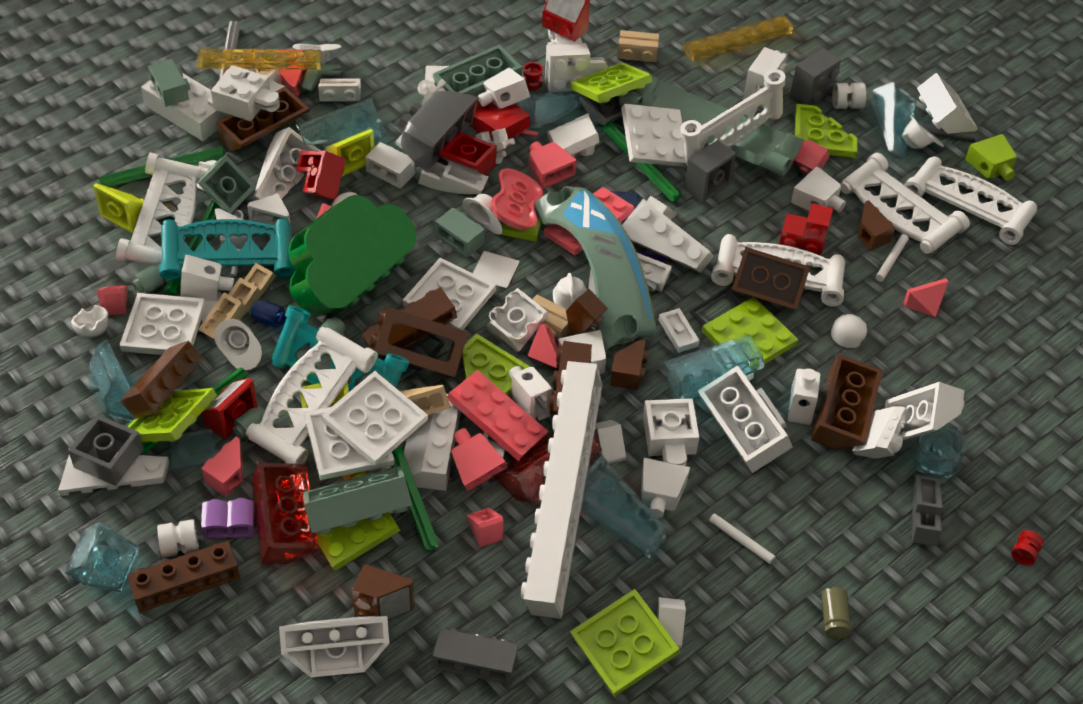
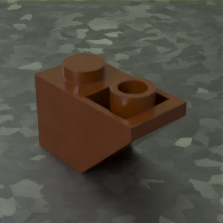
M867 200L861 215L858 238L872 251L891 242L895 227L877 207Z
M590 289L579 296L566 310L570 336L594 331L592 326L594 328L597 327L605 319L602 315L608 308Z
M641 339L615 353L611 372V386L638 390L639 381H644L646 368L642 367V363L647 364L649 350L645 349L646 340Z

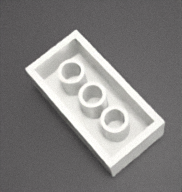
M183 74V79L187 78L190 85V90L188 91L189 100L167 107L163 104L151 80L141 86L146 107L201 141L206 140L217 131V121L230 115L214 110L211 90Z
M738 365L698 390L704 404L752 473L793 448L788 435Z

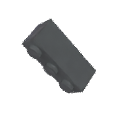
M441 628L433 653V669L511 685L518 658V644L506 639H490L482 634L471 635L462 633L457 629L447 630Z

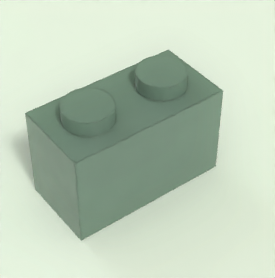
M172 59L148 66L151 82L165 107L189 100V82L187 78L183 79L180 66H176Z
M451 208L435 221V236L467 258L485 244V229L455 208Z

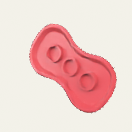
M510 168L502 169L499 172L501 191L492 198L494 215L503 223L519 230H527L537 224L535 202L543 197L541 186L534 179L520 171Z

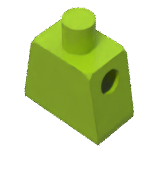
M1003 134L969 146L965 160L986 178L991 179L1001 175L1005 181H1008L1015 176L1013 167L1017 156Z

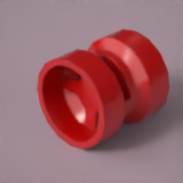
M536 62L527 63L523 67V78L528 90L532 91L542 87L543 68Z
M1022 531L1017 539V544H1015L1011 551L1013 559L1023 565H1033L1038 558V552L1041 551L1044 545V540L1034 531Z

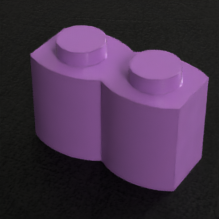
M237 498L227 502L212 499L202 503L201 530L203 538L218 540L227 537L248 538L254 536L255 510L253 500Z

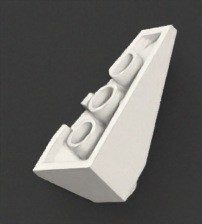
M290 127L276 132L267 150L253 197L259 200L278 193L282 199L305 175L296 171L301 151L321 150Z

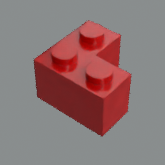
M301 151L296 171L307 175L303 192L324 200H335L339 192V184L344 172L346 159L328 151Z
M812 203L808 218L787 213L779 245L802 249L821 256L833 208Z

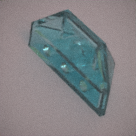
M108 340L102 341L97 346L89 362L90 376H87V380L91 389L97 390L95 397L100 407L104 406L109 415L133 421L134 419L120 401L131 388Z

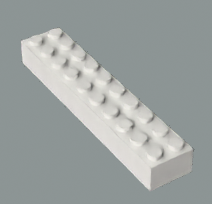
M572 361L567 362L566 370H562L561 373L563 389L557 395V407H559L558 415H554L552 428L555 432L554 437L550 438L548 443L550 459L544 464L546 480L545 485H541L539 491V499L542 502L540 509L537 508L535 512L537 529L536 533H532L530 539V548H533L532 556L527 558L525 568L526 573H528L527 582H523L521 587V598H524L525 606L528 607L531 615L562 619L602 391V381L597 364Z

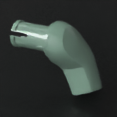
M320 61L313 62L304 74L300 89L312 94L317 82L323 76L340 77L341 71H333L341 69L340 64H322Z

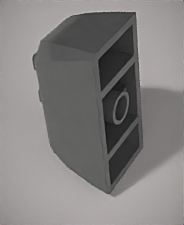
M438 91L424 105L415 102L409 112L412 118L404 114L398 124L403 129L401 147L404 152L421 169L428 173L441 158L439 152L460 132L464 133L472 124L479 98L456 91Z

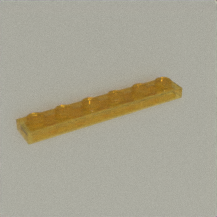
M785 15L686 42L683 44V50L691 61L792 33L794 26Z
M207 48L199 49L197 67L198 69H229L233 65L243 69H321L322 53L321 50Z

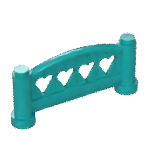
M216 219L184 226H178L174 220H165L161 226L162 263L159 265V275L164 279L172 280L181 277L185 255L221 264L222 267L254 266L255 263L261 266H274V274L282 278L292 277L296 271L288 254L292 232L291 224L287 219H278L275 225L240 219ZM244 235L248 238L240 251L229 240L231 236L240 237ZM258 235L262 237L268 235L271 239L263 251H261L252 240L253 236ZM191 236L194 238L195 236H200L203 240L196 250L192 251L183 240L184 237ZM208 236H214L215 238L217 236L225 237V241L218 251H215L206 240Z
M290 305L285 313L287 319L272 356V365L283 369L286 365H289L291 368L299 360L297 352L310 343V349H312L319 343V340L316 339L319 329L307 324L310 313ZM387 353L385 361L377 358L374 366L369 371V375L376 371L396 388L402 372H406L410 362L396 354ZM330 355L332 369H336L335 364ZM356 368L351 375V382L348 384L349 392L356 387V381L366 373ZM316 373L308 374L307 382L311 385L320 383Z

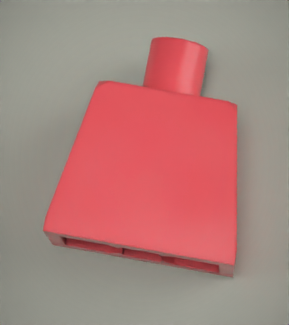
M540 142L531 144L529 148L531 151L529 153V168L542 189L575 175L576 159L557 143L552 142L544 146Z
M463 428L453 435L458 446L453 448L451 452L467 491L508 468L502 456L481 433L471 438L467 429Z

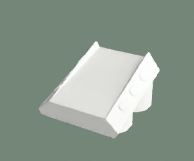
M589 113L547 131L550 142L557 143L573 157L578 153L583 156L592 155L595 147L599 144V136L591 122Z
M517 288L506 296V302L502 307H495L490 311L489 317L491 321L487 325L493 334L501 338L515 352H519L539 325L549 315L545 309Z
M895 406L873 411L865 444L854 446L852 450L854 454L876 459L893 456L894 453L898 452L903 443V438L899 434L901 428L906 423V407Z

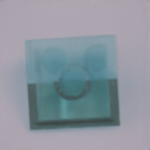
M101 522L83 529L64 573L85 586L122 592L128 580L127 574L131 573L141 547Z

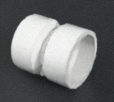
M835 83L832 92L834 109H847L848 106L851 109H863L866 103L865 84L851 83L849 86L847 83Z
M194 519L180 521L178 526H175L173 523L157 526L162 558L177 556L179 551L186 554L199 550Z

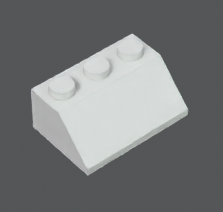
M937 73L917 88L921 94L919 99L927 106L925 108L927 113L932 118L934 117L932 122L938 129L942 128L947 134L975 132L978 130L959 95Z

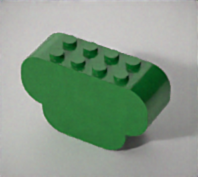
M360 195L349 196L329 208L293 237L289 244V259L296 269L290 280V292L294 301L301 309L308 311L310 316L324 317L334 311L339 310L341 312L348 306H353L360 300V295L366 294L376 286L375 282L384 279L391 273L390 269L399 266L406 260L404 256L414 247L416 242L414 224L401 208L392 204H384L376 208L369 199Z

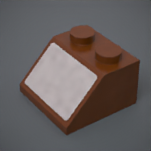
M366 564L363 565L352 588L355 617L387 616V620H390L414 609L413 579Z

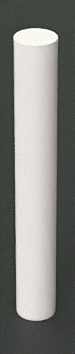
M902 234L877 273L876 280L884 281L909 240L907 235Z
M714 513L709 519V522L767 563L771 564L775 559V555Z

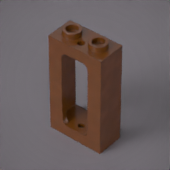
M385 307L384 311L380 310L376 324H379L377 334L373 333L369 344L370 347H373L372 350L384 357L387 356V353L396 354L407 359L410 365L449 377H455L468 332L390 307ZM397 322L451 339L452 343L446 362L390 345L388 337L393 323Z

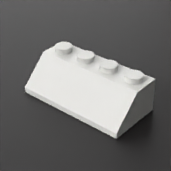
M937 382L886 400L885 409L895 406L906 407V423L901 428L899 434L903 440L936 431L959 416L964 407L963 398L965 390Z
M450 401V409L429 414L428 420L407 438L404 455L415 484L419 488L444 491L447 489L453 458L451 450L455 447L456 442L453 435L458 431L461 411Z

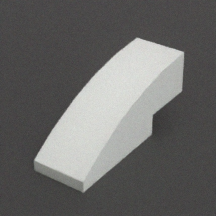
M449 161L447 166L437 162L428 173L422 170L418 184L456 194H481L488 176Z

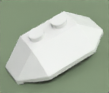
M387 616L311 621L279 627L281 654L310 677L365 672L389 644Z

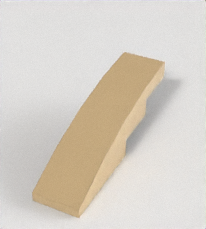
M255 263L245 279L239 278L229 294L225 292L222 294L198 330L215 340L214 334L217 326L227 319L240 321L262 296L276 275Z
M443 385L400 391L427 415L451 408Z

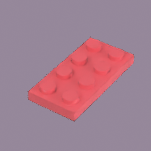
M604 187L594 193L612 211L619 222L629 217L634 211L633 205ZM553 224L544 229L545 237L574 256L583 251L575 236L564 227Z
M478 370L453 389L447 396L448 400L517 461L522 459L549 432Z

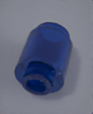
M265 300L256 301L251 309V317L256 322L273 328H279L280 325L285 323L287 318L284 307Z

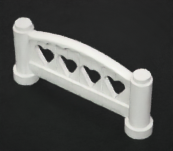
M778 69L766 72L764 75V88L716 118H713L708 123L701 125L695 120L684 122L681 125V137L684 139L686 165L688 159L693 154L696 155L704 149L711 135L715 137L714 142L719 140L729 148L750 135L769 118L779 119L783 114L784 72ZM762 104L765 107L764 110L753 117L758 106ZM742 116H748V120L737 127ZM730 125L732 127L731 131L721 137L725 127Z
M150 152L146 162L145 173L153 176L131 241L120 239L116 251V260L123 262L131 260L156 266L162 263V247L150 238L161 235L162 225L156 220L171 216L175 218L174 221L177 222L178 226L192 223L197 203L196 183L199 182L205 170L199 166L160 158L159 154ZM180 182L186 184L183 187L184 193L181 195L176 194L167 186ZM177 199L181 203L177 205L178 211L172 212L162 202Z
M880 153L871 155L864 165L841 181V191L844 194L855 193L863 204L869 200L892 222L895 230L920 241V248L926 254L933 253L955 234L964 232L970 226L969 219L963 212L954 211L947 217L886 173L888 162ZM881 186L880 195L874 196L870 191L864 189L865 187ZM896 197V206L890 208L887 206V203L881 202L880 199ZM913 209L912 219L907 220L896 211ZM929 221V229L923 232L919 227L914 226L913 223Z
M938 157L929 158L916 175L909 178L904 186L920 197L927 192L1001 227L999 236L1003 242L1009 245H1015L1021 240L1023 230L1037 212L1035 202L1026 201L1022 203L1004 190L979 177L941 165V160ZM940 176L946 177L947 180H952L955 183L945 186L941 185ZM958 185H963L974 192L961 194ZM977 194H982L993 201L982 204L979 202ZM997 203H1002L1005 207L1012 208V210L1001 213L998 211Z
M730 234L722 239L717 265L714 266L711 275L712 281L715 284L727 286L733 282L734 275L736 276L742 259L741 253H744L745 247H749L803 265L821 267L823 270L815 276H812L810 272L808 273L804 289L822 292L821 300L827 306L835 307L842 304L844 300L842 285L845 270L843 256L833 255L830 259H826L817 254L785 245L758 242L740 243L737 242L735 236Z
M321 327L316 335L319 343L302 356L279 383L268 403L261 423H252L246 431V436H248L249 440L285 461L286 466L294 471H298L304 465L309 451L302 447V444L309 436L305 412L328 408L356 368L367 373L374 366L378 357L376 351L369 347L363 348L328 327ZM323 354H330L336 369L318 370L315 368V365L321 361ZM316 373L322 388L303 389L301 384L307 381L308 374ZM296 392H301L308 408H288L287 404L293 400V395ZM286 411L290 415L294 428H274L273 423L279 419L281 412Z

